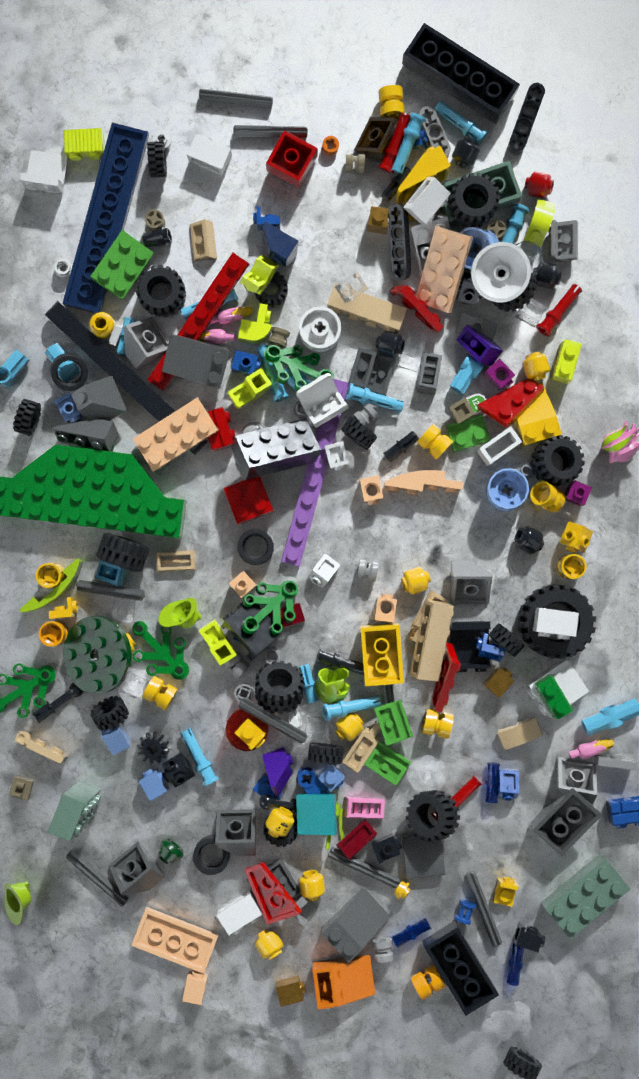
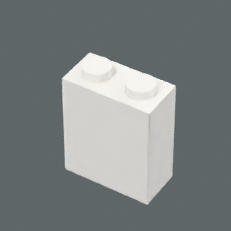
M561 659L526 684L529 688L526 690L532 700L536 698L540 704L537 706L544 716L547 714L550 718H552V714L549 713L548 707L545 706L546 704L541 700L542 697L537 693L538 690L533 686L535 682L547 675H552L570 705L589 692L567 659Z

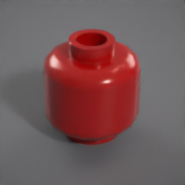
M534 171L530 177L526 178L525 188L528 189L529 196L546 198L553 191L554 179H552L549 173Z

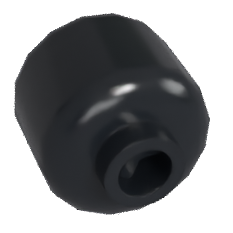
M468 138L459 140L452 153V158L456 160L455 165L466 169V166H473L480 152L477 146L478 143Z
M540 263L538 268H534L533 271L537 282L536 285L541 288H555L556 285L560 284L562 270H559L557 264Z
M384 331L381 336L377 337L375 346L378 348L380 355L396 358L399 354L403 353L405 340L402 339L401 334Z
M530 526L520 528L514 538L517 548L528 554H534L544 546L543 534Z

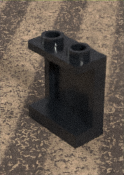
M241 602L236 607L238 610L234 614L231 611L223 618L224 623L221 627L223 629L227 627L249 651L246 656L250 661H253L276 641L283 631L278 635L272 634L270 626L273 622L267 615L259 623V628L255 633H246L242 628V623L247 617H254L262 608L257 604L246 607ZM247 624V627L252 629V625ZM273 626L274 630L279 631L277 626Z
M490 621L450 622V643L453 644L456 656L460 662L459 672H467V669L474 668L475 672H487L486 668H491L490 659L478 657V650L476 649L477 639L481 638L484 633L489 634V629H491ZM488 635L487 643H486V644H488V645H489V635Z

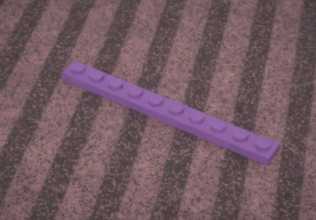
M333 379L338 392L345 401L348 382ZM341 413L317 428L315 438L321 451L317 461L307 465L281 562L300 567L328 464L324 446L333 444Z

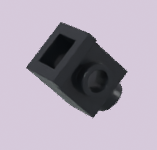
M393 833L371 841L379 864L400 855L399 849H402V845L398 837L394 838ZM386 846L392 847L388 852L384 850Z
M519 921L513 941L516 946L539 953L540 947L544 946L545 936L541 935L537 928L527 926L526 928Z

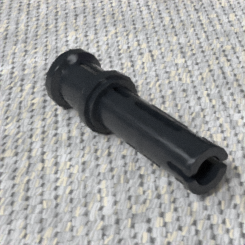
M322 647L319 648L315 664L329 665L332 669H336V667L345 668L348 671L364 675L363 663L341 657L338 652L331 653L323 650Z

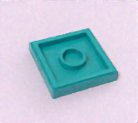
M335 794L296 795L298 834H337Z

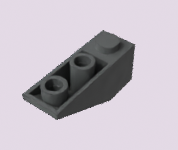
M97 418L53 427L58 441L76 444L80 447H90L96 450L110 451L118 435L113 421Z

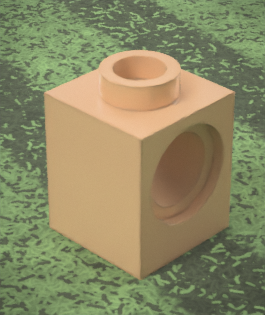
M379 475L360 479L363 502H368V505L379 504V500L383 499ZM367 487H375L377 494L369 496L366 493Z
M245 571L229 583L240 598L246 596L257 586Z
M382 594L381 597H377L374 620L394 623L397 600L393 599V595ZM384 602H388L391 605V610L388 613H383L380 609L381 604Z
M198 971L188 973L183 1002L202 1005L208 975Z

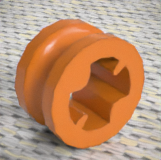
M327 136L323 140L322 150L326 155H334L338 151L339 141L335 136ZM328 142L329 144L330 142H333V146L335 148L333 149L332 147L331 150L328 149V145L326 143Z

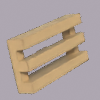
M195 551L156 552L157 572L196 570ZM191 555V559L161 560V556ZM191 562V566L161 567V564Z

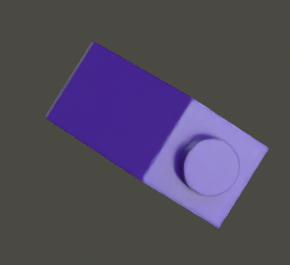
M468 324L456 339L479 363L492 366L503 351L492 339Z
M284 747L262 755L270 786L275 796L280 795L293 773L291 767L294 764L291 753H286Z

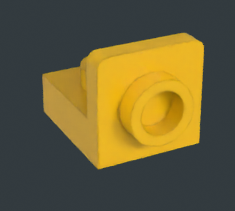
M74 597L67 598L68 609H66V606L54 607V611H49V619L76 617V612L79 611L78 602L75 601Z
M249 718L235 731V734L249 746L250 750L254 747L258 749L265 741L263 738L265 732Z
M510 877L497 878L493 903L513 906L516 890L518 891L519 889L515 879Z

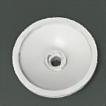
M508 242L490 244L482 249L474 259L471 269L472 282L477 292L489 301L498 303L511 301L520 296L528 286L531 277L529 259L524 251L514 244ZM505 270V276L499 277L498 272Z

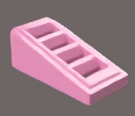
M344 797L343 816L346 818L384 819L385 799ZM359 803H361V813H358ZM367 803H369V813H366ZM374 803H377V814H374Z

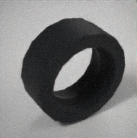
M67 352L60 354L51 364L50 373L52 380L57 387L64 391H75L84 386L88 379L87 365L75 353ZM65 361L77 363L81 370L78 380L72 383L62 381L58 376L60 364Z
M251 529L240 536L237 550L244 562L251 565H261L271 558L274 552V543L267 532L261 529ZM252 536H260L266 541V553L260 558H251L245 552L246 540Z
M216 835L202 838L197 843L193 852V862L196 868L206 875H216L222 872L227 867L230 859V853L222 849L223 859L218 865L207 866L202 862L200 858L202 848L208 844H215Z

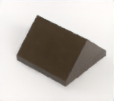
M370 117L354 151L358 154H365L366 158L380 164L385 154L384 150L390 144L398 120L396 118Z

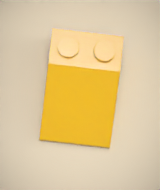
M441 146L436 148L430 147L424 152L398 188L396 204L404 202L407 193L418 189L427 177H434L440 183L448 178L451 165Z
M545 387L544 392L514 421L517 435L522 441L520 443L521 447L543 442L553 436L562 435L556 413Z
M398 623L360 626L365 686L404 683L400 625Z

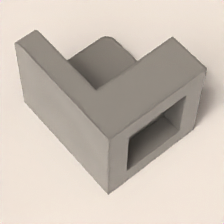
M300 894L294 901L302 912L294 917L305 927L307 920L318 911V908L312 901H309Z

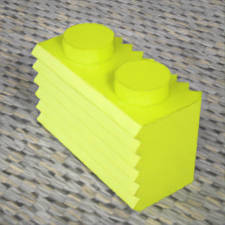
M101 128L63 130L64 153L70 160L79 161L81 157L98 160L100 156H103L105 139Z
M565 339L559 345V351L556 355L557 358L555 359L556 362L554 363L550 379L563 384H569L573 379L582 344Z

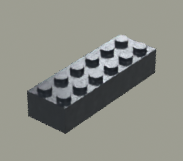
M423 23L403 53L402 64L495 124L500 120L520 86V83L426 23Z

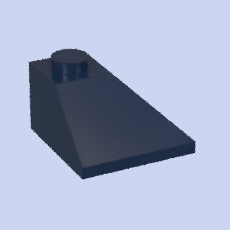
M265 221L263 224L262 242L269 258L275 264L287 267L297 256L299 241Z

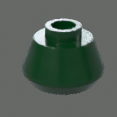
M169 838L162 840L158 851L161 861L166 864L169 862L175 863L184 856L183 849L176 842Z

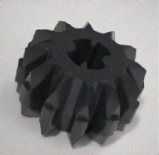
M154 731L153 737L150 732H147L146 738H140L143 744H138L137 748L142 749L138 752V756L145 755L142 759L143 762L149 758L150 765L154 763V759L159 764L161 763V758H167L164 752H169L170 748L164 747L169 743V740L162 741L165 737L164 734L158 738L157 731ZM152 744H155V747L158 748L155 752H152V748H149Z

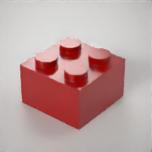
M284 130L266 162V170L300 189L318 157V148Z
M261 477L243 480L223 488L237 525L274 512Z

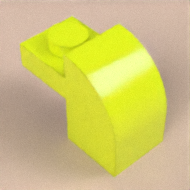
M541 199L537 200L524 242L542 247L553 220L556 204Z
M263 254L256 258L250 272L242 277L240 283L248 291L260 295L270 283L279 265Z
M260 303L257 322L241 320L238 335L239 342L259 344L268 339L272 330V325L266 324V322H270L271 317L268 305Z
M260 368L247 376L242 384L230 390L227 395L238 410L265 394L270 389L272 383Z
M215 619L199 629L220 666L237 655L228 636L223 632Z

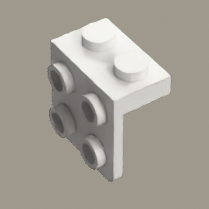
M35 150L31 151L27 173H21L20 175L21 183L28 190H42L52 194H63L68 165L67 156Z
M330 373L319 376L315 381L301 387L296 392L305 413L315 428L349 409L338 392Z

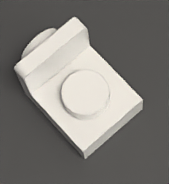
M341 441L324 446L329 467L334 468L335 471L346 468L345 464H349L344 442Z
M324 554L308 578L316 586L324 588L340 565Z

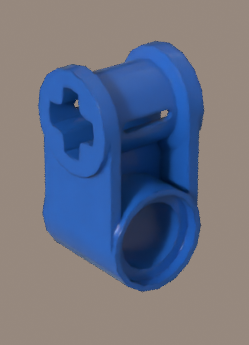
M306 766L299 769L297 773L298 782L307 794L331 793L310 767ZM304 774H305L306 776L309 775L310 779H309V780H307L306 778L303 779V775H304Z

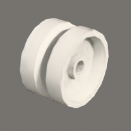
M314 307L306 311L301 317L299 324L300 340L304 347L317 354L333 350L339 343L341 336V322L337 314L326 307Z

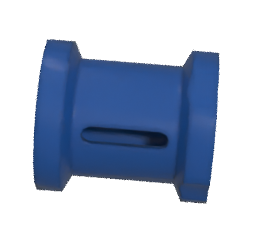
M460 899L459 903L461 905L454 919L463 924L470 925L473 909H476L477 905L468 900Z

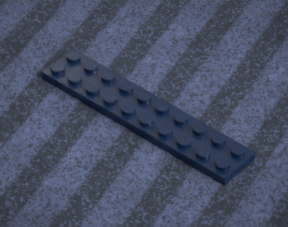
M111 123L62 304L92 313L102 311L107 289L91 279L90 276L119 233L124 230L149 138L148 131Z

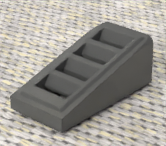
M423 353L416 392L435 395L442 355ZM426 360L437 362V365L426 363ZM427 368V369H433V370H436V371L433 372V371H427V370H424V369ZM423 376L433 377L434 380H433V379H428V378H423Z

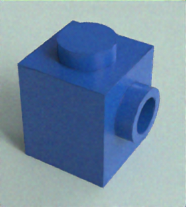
M235 351L231 367L232 372L249 376L261 368L258 355Z

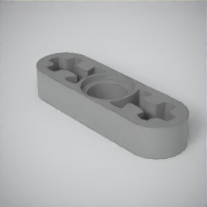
M425 106L420 110L419 115L423 117L425 113L431 115V124L429 125L427 117H425L426 122L422 124V129L428 138V144L430 147L436 148L439 146L438 142H440L441 148L446 149L445 155L448 158L451 147L437 113L433 107ZM437 129L440 133L439 137H431L429 134L430 130Z

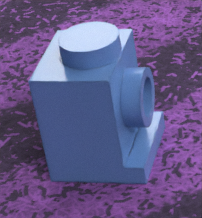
M72 392L54 400L65 422L68 424L79 422L82 420L81 417L84 416L78 411L71 395ZM72 406V410L67 412L66 408Z

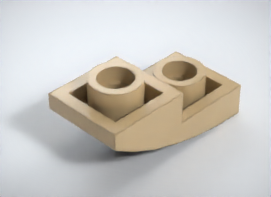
M536 716L518 721L517 725L498 731L505 750L522 745L543 735Z

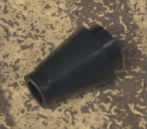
M161 227L144 235L143 242L145 247L168 246L169 243H172L170 229Z

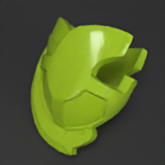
M323 668L318 672L315 684L316 692L324 704H335L339 700L344 701L350 688V685L345 682V679L349 677L347 669L337 668L333 670L331 668Z

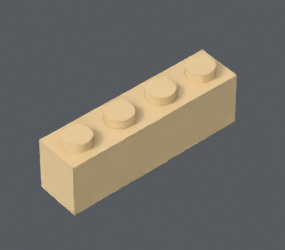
M337 283L333 287L327 304V308L331 309L338 316L343 314L348 316V319L358 322L360 320L365 322V325L368 327H379L384 329L383 331L399 333L407 308Z
M424 600L409 673L416 679L437 682L439 680L440 672H442L443 657L446 653V641L450 634V622L454 615V606L448 603Z

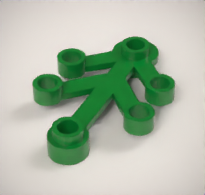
M270 345L264 350V359L273 364L278 374L277 382L280 384L288 382L289 374L284 371L282 366L284 364L288 367L295 381L294 389L296 391L301 389L298 385H307L299 372L314 379L330 373L334 379V374L328 369L318 372L303 365L308 363L312 366L318 365L320 355L311 353L301 357L303 348L300 345H294L285 349H280L276 345ZM292 355V356L295 357V358L290 359V358H287V357H285V356Z
M284 581L281 585H270L264 582H260L257 585V594L265 595L266 592L279 593L275 598L254 596L252 594H247L243 598V604L246 607H251L253 604L266 605L254 617L250 616L244 620L242 628L246 633H255L259 628V623L272 611L273 624L270 626V632L278 635L283 629L280 603L284 599L286 611L283 614V620L290 623L295 619L293 598L298 594V586L293 581ZM259 587H264L265 591H261ZM285 589H290L291 593H288ZM246 598H250L252 603H248ZM286 614H290L292 619L287 618ZM247 624L252 625V629H249ZM273 626H277L279 631L274 630Z
M144 621L135 622L132 626L133 634L142 636L156 652L137 650L133 653V659L136 662L143 660H165L170 665H148L146 673L150 676L171 674L177 680L186 678L189 674V666L184 662L186 640L183 637H178L174 640V646L177 648L175 660L170 655L173 627H170V631L165 633L163 631L164 627L161 626L160 630L163 634L162 647L148 632V625ZM138 625L143 627L142 632H137L136 627ZM178 639L183 641V646L179 647L177 645ZM138 652L142 654L140 660L136 658V653ZM151 666L155 667V673L149 672ZM177 667H181L183 669V672L181 674H178L176 672Z
M22 663L15 664L13 666L14 674L21 675L25 673L36 676L30 681L9 677L5 673L0 674V678L1 676L6 678V682L2 683L0 681V685L8 684L19 687L5 697L0 698V713L5 711L7 704L23 695L22 704L17 710V715L20 718L27 717L30 714L29 706L33 688L40 684L38 696L34 698L33 704L37 708L43 707L46 704L45 696L48 684L52 683L56 678V671L52 666L44 665L36 669L27 667ZM18 665L22 667L21 673L16 670ZM45 671L49 674L47 679L43 677V672ZM38 698L42 699V705L37 704ZM21 709L26 710V715L20 713Z

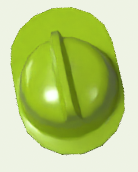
M191 597L166 605L159 614L158 622L163 627L179 626L187 629L201 620L202 615L199 613L196 600Z
M28 882L12 885L5 883V911L9 920L13 924L19 925L22 922L23 911L32 902L30 885Z

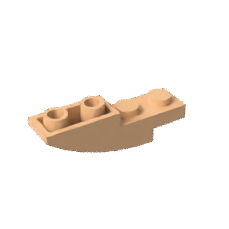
M423 470L393 477L385 481L384 487H387V491L399 492V489L406 490V494L418 495V492L422 493L424 486H427L426 489L438 491V488L446 489L445 492L457 494V491L462 490L463 482L444 479L445 471Z

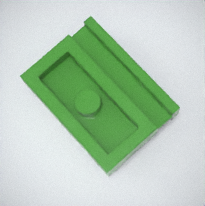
M483 414L468 418L460 424L455 422L446 425L449 438L453 441L451 445L454 452L491 441Z
M401 699L374 708L386 746L413 737Z
M379 740L364 765L397 786L412 762Z

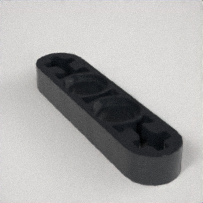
M535 82L531 84L526 93L508 143V150L514 155L522 153L527 144L545 94V87L541 83ZM535 89L539 91L535 101L531 100ZM532 106L535 112L527 114L524 108ZM525 123L528 126V130L522 132L519 130L518 125ZM518 136H519V137H522V138H521L520 143H519L520 146H519L518 149H517V148H514V146H515L516 140H517V138H518Z
M404 204L392 205L388 213L392 275L398 281L407 280L411 276L408 212L403 208ZM396 211H401V215H396ZM402 221V224H396V222ZM398 227L403 230L401 238H398L396 235ZM399 247H402L404 250L402 258L397 254ZM399 270H404V274H400Z

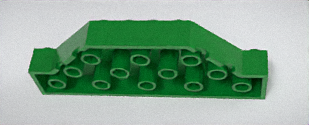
M54 445L12 478L0 476V516L182 539L187 501L167 498L138 459L132 454Z

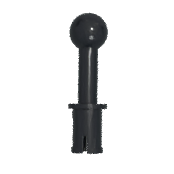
M72 683L66 693L52 703L46 701V705L32 714L36 717L35 719L38 723H41L53 713L56 714L55 709L72 697L81 696L84 691Z
M264 794L259 799V805L264 810H269L272 807H284L293 814L297 813L296 798L291 799L289 802L274 799L270 794Z

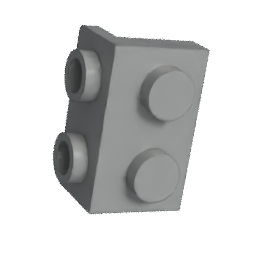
M555 219L552 220L548 231L551 238V245L548 247L549 256L555 262L578 260V221L557 222Z

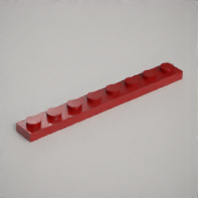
M232 252L177 335L199 341L250 265L247 261ZM166 352L147 379L162 391L166 390L175 376L162 372Z

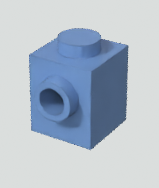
M121 723L119 727H113V730L108 728L107 731H101L102 739L112 755L130 747L129 736Z
M327 764L317 774V778L330 792L333 789L338 790L345 783L343 781L345 779L344 773L335 764Z
M158 768L154 771L152 769L145 771L141 774L142 778L138 781L150 801L164 794L169 789L162 775L163 771L160 772Z

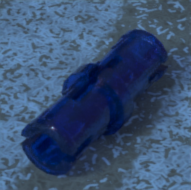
M488 762L487 780H485L487 785L485 802L498 803L500 764Z
M425 917L411 926H406V929L392 936L396 947L399 948L412 939L413 941L416 940L419 935L431 929L430 924Z
M515 943L512 944V954L510 960H508L509 973L507 983L512 986L519 985L521 969L524 966L522 961L525 948L516 946Z

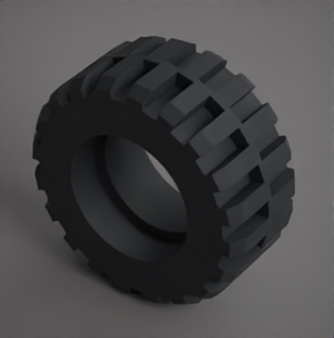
M566 585L543 586L540 589L534 590L530 596H527L524 605H521V614L518 616V621L520 622L519 632L522 633V639L529 645V648L542 656L553 659L573 657L578 651L582 652L585 649L586 643L590 644L592 640L590 636L592 633H595L596 627H593V623L596 622V616H593L592 613L594 608L592 605H589V599L585 595H581L577 589ZM560 603L567 606L571 612L579 613L576 637L570 636V640H553L548 637L538 636V632L533 631L535 609Z

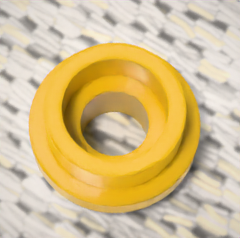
M402 881L394 892V895L397 896L396 899L406 898L411 890L408 888L410 885L408 882Z

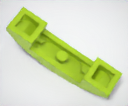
M79 558L73 561L63 570L67 576L64 581L42 600L39 597L30 599L19 609L20 612L39 610L59 599L77 579L84 561Z

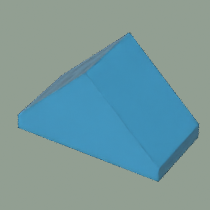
M100 560L95 578L117 586H124L128 570Z

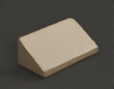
M204 219L190 224L194 261L216 259L217 252L213 222Z

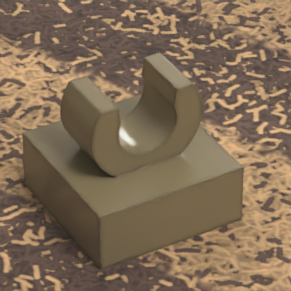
M466 397L448 408L457 424L475 415Z
M14 776L9 796L29 800L34 780Z

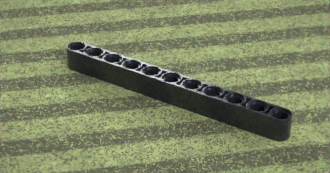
M59 301L44 314L109 376H112L156 420L160 422L175 412L166 401ZM205 439L189 450L196 455L208 441Z

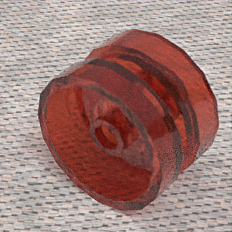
M238 708L227 720L225 728L226 737L236 749L253 751L257 748L254 747L250 750L249 746L235 734V731L249 718L265 732L263 738L266 740L269 725Z

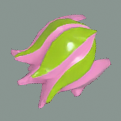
M625 421L620 429L610 432L603 438L601 449L610 453V464L616 461L620 463L628 462L636 455V451L639 450V442H636L639 436V428L635 429V424H632L631 429L628 430V421Z

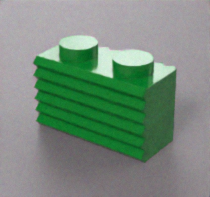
M547 675L534 683L533 686L538 690L537 693L542 697L541 700L548 707L547 710L550 711L549 713L552 714V717L560 719L573 711V708L552 675Z

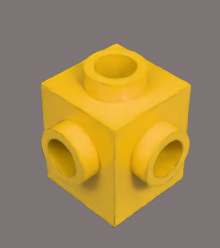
M568 522L562 533L560 543L566 546L565 550L575 554L577 551L585 553L590 544L593 531L585 526Z

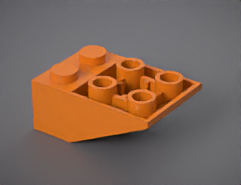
M370 955L356 956L349 963L345 958L313 962L312 970L318 1009L339 1007L375 995Z

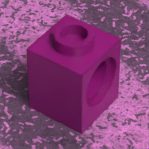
M500 358L483 374L498 391L502 388L506 390L514 382L512 378L515 376ZM502 372L505 375V380H498L496 373Z
M576 480L569 482L565 492V501L579 507L584 506L592 487Z

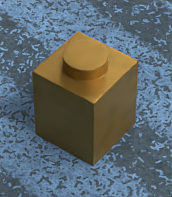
M371 206L367 232L386 235L389 209Z
M497 667L482 684L496 697L500 698L515 681L511 678L513 674L507 668L501 669Z
M299 975L276 981V991L280 1006L283 1007L304 1000L306 987L304 981L300 982Z

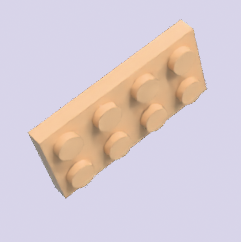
M435 226L416 295L419 300H423L429 307L447 313L452 312L473 240L472 236Z
M196 398L142 432L133 440L152 471L155 472L219 430L199 398Z
M146 907L131 946L204 974L218 934Z

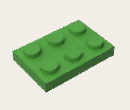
M122 230L90 278L122 300L154 253Z

